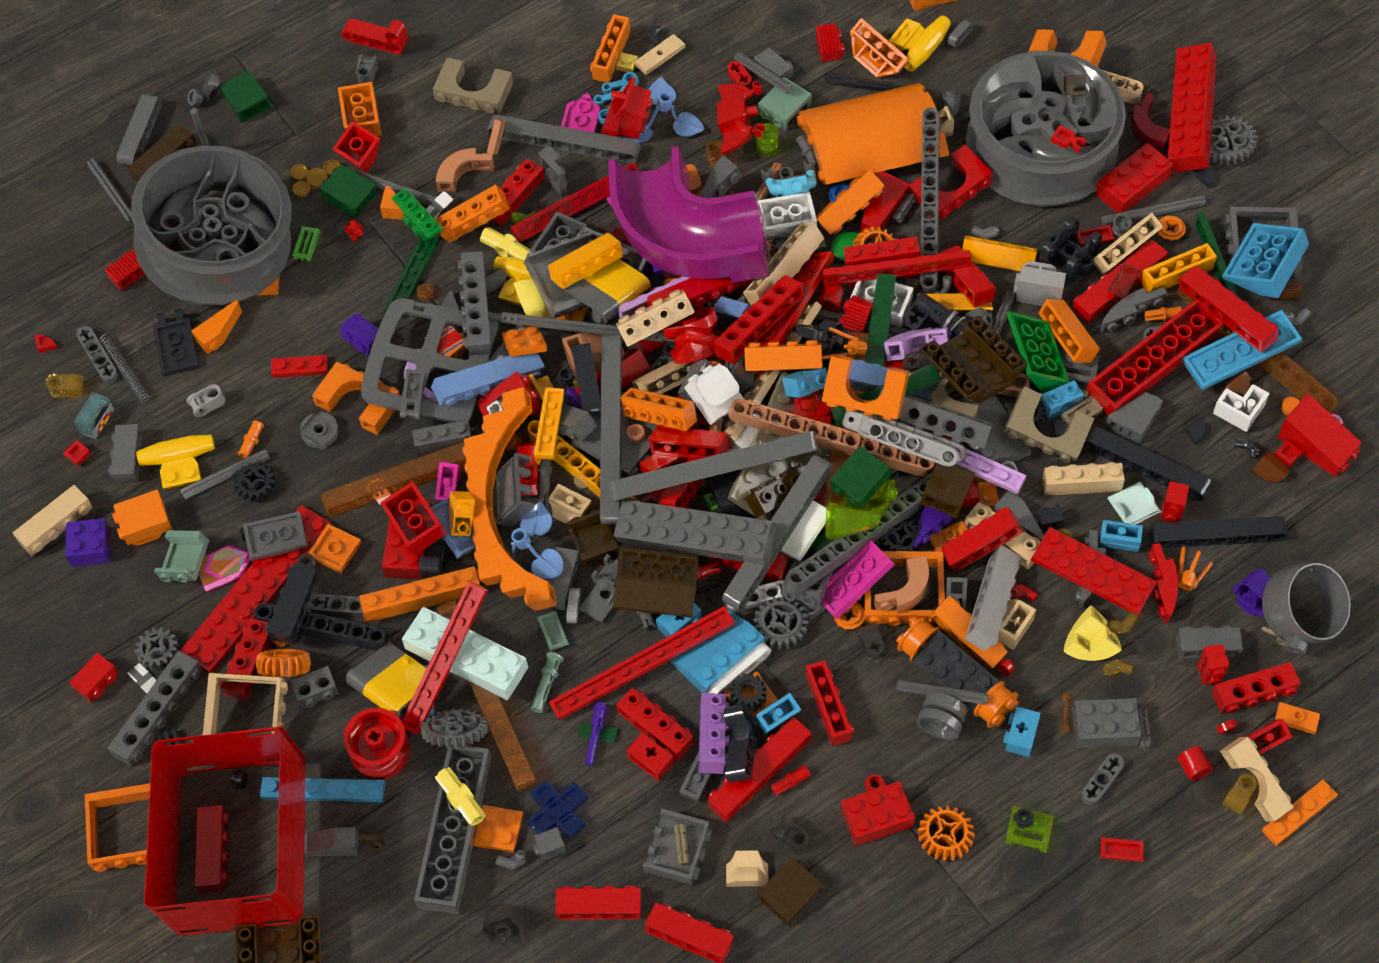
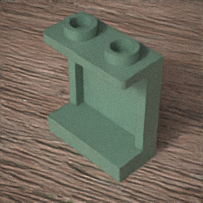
M783 77L782 80L790 84L793 90L790 94H786L777 87H774L758 103V114L763 119L772 122L776 127L786 131L788 129V122L803 107L808 109L811 106L812 94Z
M167 530L165 538L170 542V546L162 568H155L154 573L164 582L179 581L187 583V581H196L209 540L201 531Z

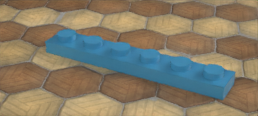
M262 778L261 799L279 800V778ZM306 778L305 801L383 802L385 781Z

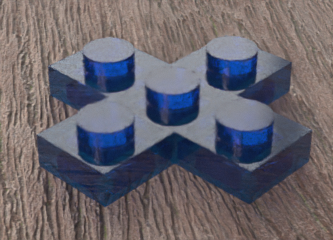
M546 780L530 792V796L542 808L527 820V824L537 835L551 830L557 825L570 840L586 827L574 810L587 801L588 796L575 782L560 794Z

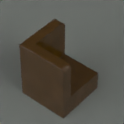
M1064 75V94L1066 96L1088 95L1086 75Z

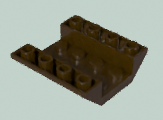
M979 315L965 322L962 333L949 341L939 345L933 340L919 348V351L967 400L981 403L1008 388L1027 366V363Z
M620 544L613 609L692 617L698 555Z
M320 915L298 918V924L259 929L256 923L235 926L236 963H322Z

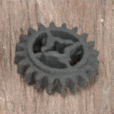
M781 596L780 601L773 597V603L765 600L766 607L759 605L760 611H755L756 618L753 619L754 628L764 636L765 644L770 642V648L777 644L780 650L784 644L789 649V643L796 646V639L802 641V634H807L806 627H808V621L806 620L808 615L804 613V607L798 608V601L791 604L792 601L787 600L785 602L783 596ZM771 615L772 621H770V625L766 626L765 621ZM793 620H796L797 625L791 631L790 625L792 624Z

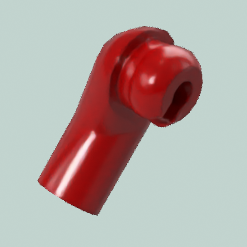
M1024 584L1015 585L1010 591L1012 593L1011 598L1013 599L1026 597L1034 602L1038 596V593Z

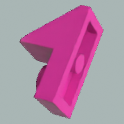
M439 462L436 500H445L450 497V491H457L458 482L461 481L459 464Z

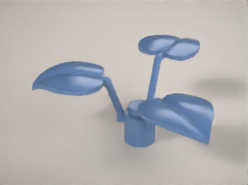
M660 77L649 88L652 91L650 97L653 99L652 104L657 106L649 123L646 125L644 134L640 133L639 139L623 137L639 143L648 141L653 136V131L649 127L652 125L658 110L661 112L671 110L675 120L673 129L680 136L690 137L703 132L704 126L697 117L690 113L682 112L678 117L676 116L674 105H672L676 99V92Z
M540 501L523 517L520 528L512 532L511 537L514 542L511 543V556L515 559L516 547L519 549L529 548L537 557L531 565L532 573L543 580L560 576L564 569V563L557 551L545 549L539 555L530 544V537H533L534 534L538 536L544 535L552 526V517Z

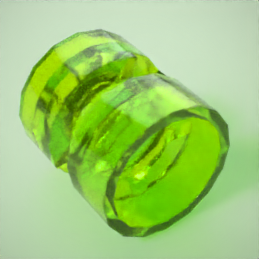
M765 123L763 136L761 138L756 137V150L760 155L770 157L775 155L779 149V131L775 125Z

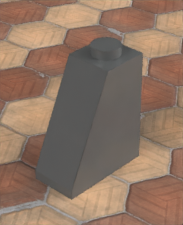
M1145 392L1111 413L1107 418L1105 427L1140 444L1158 415L1163 400L1159 399L1156 395Z

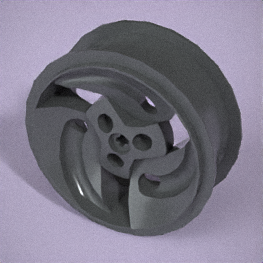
M1049 50L1021 53L1010 56L993 65L980 78L972 92L969 107L971 121L968 125L965 141L966 146L992 171L993 182L989 187L1001 196L1021 204L1041 207L1065 205L1079 201L1095 192L1097 181L1114 169L1119 150L1118 141L1123 134L1126 118L1124 101L1116 84L1108 75L1085 59L1069 53ZM1064 75H1086L1088 95H1082L1086 98V107L1082 112H1072L1068 108V99L1072 95L1066 96L1064 94ZM1088 122L1091 125L1082 127L1079 126V123ZM1011 123L1012 137L997 141L993 135ZM1059 125L1076 132L1075 137L1084 138L1086 143L1092 146L1081 147V151L1078 153L1070 146L1066 150L1050 141ZM1021 147H1029L1032 153L1027 152Z
M225 146L186 148L160 159L145 172L137 183L131 202V218L134 225L133 246L138 264L148 279L162 291L180 300L196 304L225 305L235 300L240 302L261 293L276 281L286 267L291 252V232L289 229L291 224V200L287 188L278 174L261 159L244 151ZM210 191H225L222 198H203ZM238 204V205H241V206H243V207H241V208H235V207H233V206H231V205ZM173 218L179 222V225L169 228L165 225V222ZM249 235L258 248L245 254L242 249L245 247ZM178 239L184 251L174 252L165 247V245ZM225 256H229V257L232 258V259L220 261V260H221L223 257H225Z

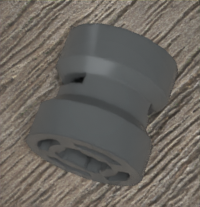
M1121 214L1115 217L1112 231L1116 239L1131 228L1132 220L1129 216Z

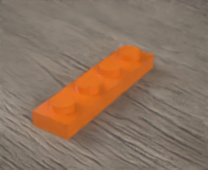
M1322 780L1292 804L1294 808L1276 821H1271L1262 829V832L1275 846H1278L1332 802L1338 794Z

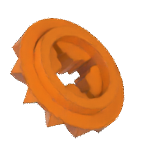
M1165 216L1159 220L1163 227L1157 232L1158 236L1163 237V240L1179 241L1184 236L1186 227L1181 219L1175 216ZM1168 227H1169L1170 229L1174 228V231H1173V232H1172L1171 230L1167 231V228H1168Z
M855 602L838 619L834 617V620L838 627L854 631L855 628L861 627L863 621H865V611L859 603ZM852 610L853 617L847 621L845 615H848V612Z

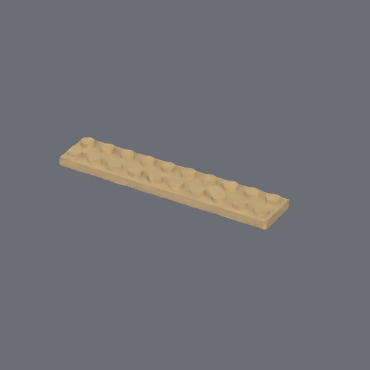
M817 301L812 305H806L784 344H787V341L800 342L802 336H798L795 332L796 325L812 323L822 307ZM764 370L762 374L754 378L753 386L742 397L745 400L760 404L781 370ZM738 408L736 409L737 412H739V413L742 412L741 409H738ZM729 418L723 425L725 427L723 432L728 433L730 445L737 441L746 425L734 422Z

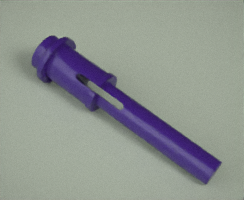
M597 702L593 707L594 715L591 723L593 729L585 760V765L587 766L593 765L600 730L604 728L606 713L609 712L608 705L603 702Z

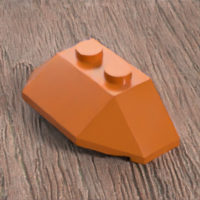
M862 18L850 31L853 57L877 78L899 73L908 62L909 58Z

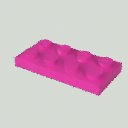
M871 540L868 541L830 578L821 603L838 619L895 564Z

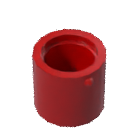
M823 283L817 300L822 306L820 309L838 312L841 307L844 288L840 284L824 286Z
M1201 746L1192 747L1184 751L1177 758L1190 781L1198 780L1213 770V766Z

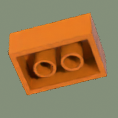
M372 82L339 87L338 94L344 130L348 128L353 120L376 136L382 135Z

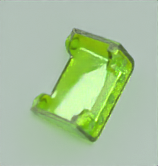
M887 480L863 509H860L858 506H851L845 497L839 507L837 503L829 502L826 506V538L836 540L874 529L876 525H879L884 513L893 500L897 499L898 489L895 488L896 481Z

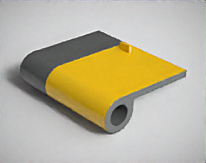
M618 259L565 288V291L592 308V317L596 323L606 324L619 313V307L622 304L637 299L651 285L645 275Z
M388 642L355 668L350 669L346 675V682L380 708L395 713L402 721L427 668Z

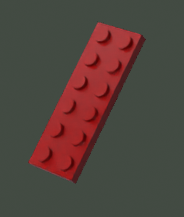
M1049 527L1031 558L1032 562L1139 616L1157 581Z

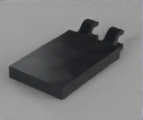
M182 308L174 309L176 321L168 323L164 312L156 314L158 325L153 326L163 376L199 368L191 321L189 318H185Z

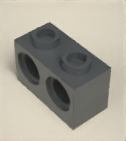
M328 666L290 681L301 709L313 707L316 703L330 700L339 694ZM329 683L328 686L321 687L322 684ZM304 691H310L307 695H302Z

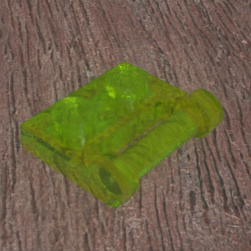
M1013 806L1005 843L1011 844L1012 842L1040 849V852L1046 853L1054 816L1030 810L1034 815V823L1031 827L1022 829L1013 820L1014 814L1022 808ZM1014 829L1043 836V839L1039 841L1013 834Z

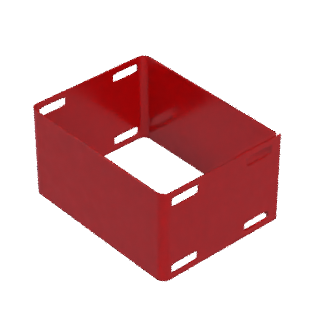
M282 726L159 740L152 746L144 903L179 936L233 931L235 926L255 923L259 928L297 924L298 918L304 916L306 764L303 760H307V758ZM275 732L272 734L247 736V734ZM193 740L192 743L165 745L167 742ZM280 758V760L277 761H267L269 759ZM280 764L277 888L275 892L269 895L177 904L182 778L189 773ZM207 765H214V766H215L214 768L197 769V770H188V769H187V768H190V767L207 766ZM271 898V900L242 902V900ZM176 907H186L187 909L176 910ZM278 920H291L290 922H282V923H272V924H263V923H262V922L278 921ZM205 928L209 929V930H207V931H198V932H188V933H181V932H180V931L194 930V929H205Z

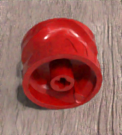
M713 307L695 309V313L662 329L665 339H672L675 342V347L670 351L675 364L691 363L715 354L713 342L719 336L714 333V328L718 325L719 321Z
M384 708L363 710L350 720L345 729V749L354 768L362 776L372 780H385L397 775L406 766L411 753L410 742L402 721L392 711Z

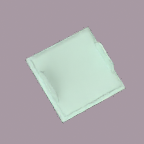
M1141 482L1107 498L1124 523L1139 524L1162 512L1155 503L1154 496Z

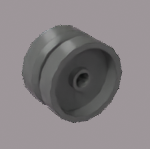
M928 693L923 702V709L920 710L917 717V725L924 732L934 737L945 740L957 739L962 728L961 723L965 721L968 713L966 705L958 699L943 693Z

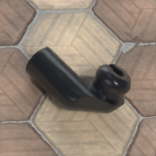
M657 25L651 26L648 34V40L654 47L661 43L658 35H660L662 29Z
M1240 438L1235 439L1234 447L1250 450L1249 457H1259L1261 449L1253 441Z

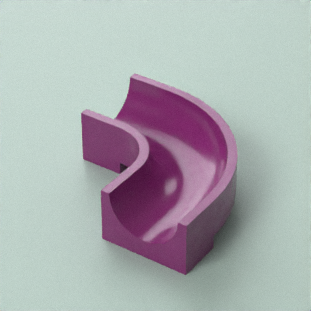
M678 146L671 148L672 156L664 166L651 171L629 170L621 166L616 159L608 160L609 190L613 210L629 243L649 263L679 276L699 279L730 277L732 283L769 276L764 216L754 190L717 198H702L690 193L689 171Z

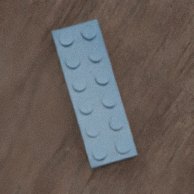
M1280 310L1265 318L1277 326L1278 340L1262 353L1234 332L1183 357L1182 362L1200 389L1204 390L1301 343V336L1284 312Z

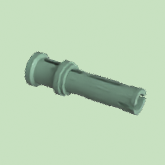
M548 652L546 654L547 660L545 666L541 669V681L530 708L534 712L543 713L552 682L558 677L557 671L564 658L557 653Z

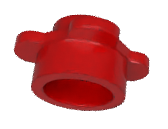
M355 220L350 221V225L344 228L352 241H356L357 237L363 235L362 225Z

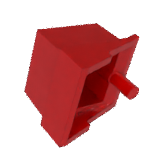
M632 77L622 91H612L611 97L613 99L601 130L602 134L615 137L621 135L634 139H639L640 133L644 134L647 124L644 122H647L651 110L648 109H651L653 99L650 98L652 91L634 85L636 77Z

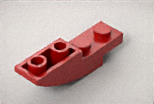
M1157 543L1152 544L1151 551L1148 553L1149 562L1155 568L1154 577L1157 581L1152 595L1159 605V617H1163L1164 623L1169 624L1177 600L1178 577L1174 559L1166 560L1161 544Z

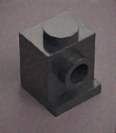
M1056 503L1054 508H1042L1037 511V515H1033L1043 533L1047 532L1049 527L1055 530L1063 529L1065 519L1059 503Z

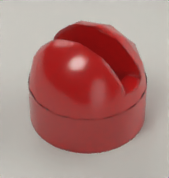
M1008 658L1002 659L996 665V668L1003 676H1009L1014 670V663Z

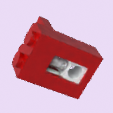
M516 371L479 399L477 404L483 416L503 411L501 401L503 400L502 393L524 387L531 395V415L540 419L542 404L538 400L540 398L539 394L530 385L532 384L530 378L526 374L523 375Z

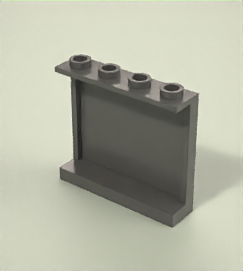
M592 231L588 233L581 232L572 239L565 238L556 245L549 244L539 251H530L526 256L524 264L551 317L554 319L587 307V305L551 280L548 265L592 241Z
M622 409V463H620L622 474L630 477L638 475L640 473L639 463L653 455L648 438L658 424L624 417ZM601 415L592 417L598 426L582 441L574 438L572 445L578 452L581 453L583 450L601 461ZM632 424H640L645 428V439L640 443H631L626 437V430Z

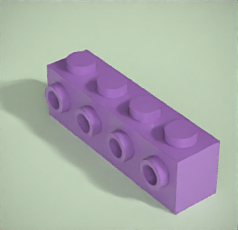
M701 693L698 773L723 774L724 766H726L727 753H725V749H728L729 736H725V731H729V727L723 714L724 708L729 707V702H726V694Z

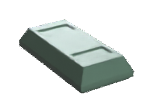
M556 611L537 617L550 651L569 645Z

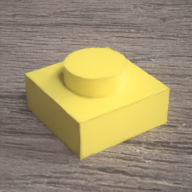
M621 52L616 64V70L634 72L636 67L635 61L638 59V56Z

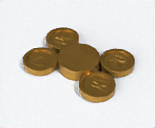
M329 160L324 164L323 169L313 168L310 171L302 164L293 166L290 171L291 177L298 181L293 185L294 195L303 198L310 194L311 188L320 189L322 182L327 181L328 176L331 175L335 168L339 167L340 163L337 160Z

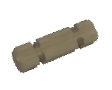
M678 824L674 827L678 864L687 865L690 861L689 854H687L689 852L686 827L684 824Z

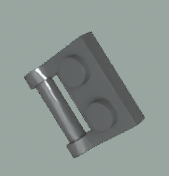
M1062 350L1061 358L1066 371L1090 374L1088 376L1067 372L1069 380L1088 383L1096 377L1099 356L1096 355L1091 363L1073 362L1065 350Z

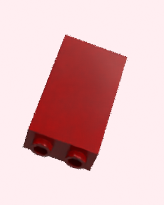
M1309 394L1285 418L1278 439L1284 443L1287 440L1303 451V456L1334 477L1340 472L1344 473L1350 465L1348 462L1351 459L1355 460L1361 452L1359 447L1362 442Z

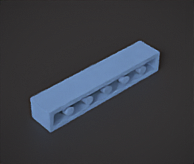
M538 353L514 357L507 356L435 378L431 388L440 406H450L459 400H469L475 395H486L516 371L523 375L526 374L528 377L533 374L534 378L537 379L541 376L545 366Z
M853 360L849 379L850 388L860 392H867L885 384L889 368L882 367L879 364L866 363L863 360ZM935 384L911 395L930 402L932 391H936Z

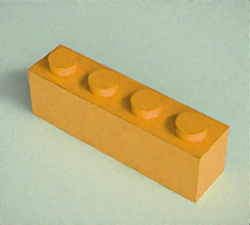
M606 233L548 265L551 280L562 289L567 288L623 257L621 242L611 234Z
M1206 243L1144 269L1140 283L1147 293L1163 287L1168 289L1179 284V278L1195 265L1206 272L1214 269L1217 256L1209 244Z

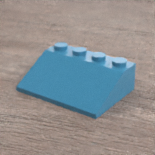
M1253 223L1222 275L1223 279L1261 296L1279 298L1309 245L1304 229Z
M730 610L728 612L735 622L734 626L670 660L701 693H708L709 688L759 644L764 643V636L758 630Z

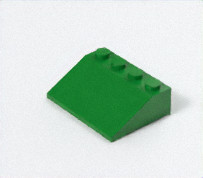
M1008 311L1006 314L1021 358L1027 363L1026 373L1033 383L1044 393L1069 383L1070 381L1049 321Z

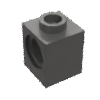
M558 827L534 836L536 843L532 845L536 856L540 855L542 861L566 853Z

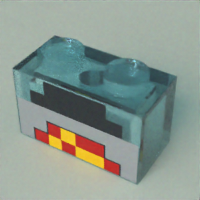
M94 392L91 393L74 420V424L80 434L94 439L97 438L114 411L109 398Z

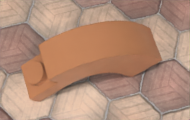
M469 148L457 151L447 157L437 172L436 185L438 192H456L458 179L468 171H494L493 154H477L476 148Z
M926 556L906 560V572L909 581L900 590L875 595L874 605L876 610L887 611L895 607L897 614L910 610L920 602L926 592L929 577V566Z

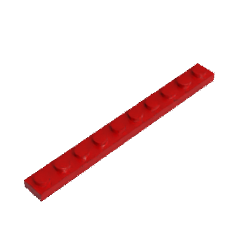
M723 606L549 701L560 721L734 626L735 622L726 607Z

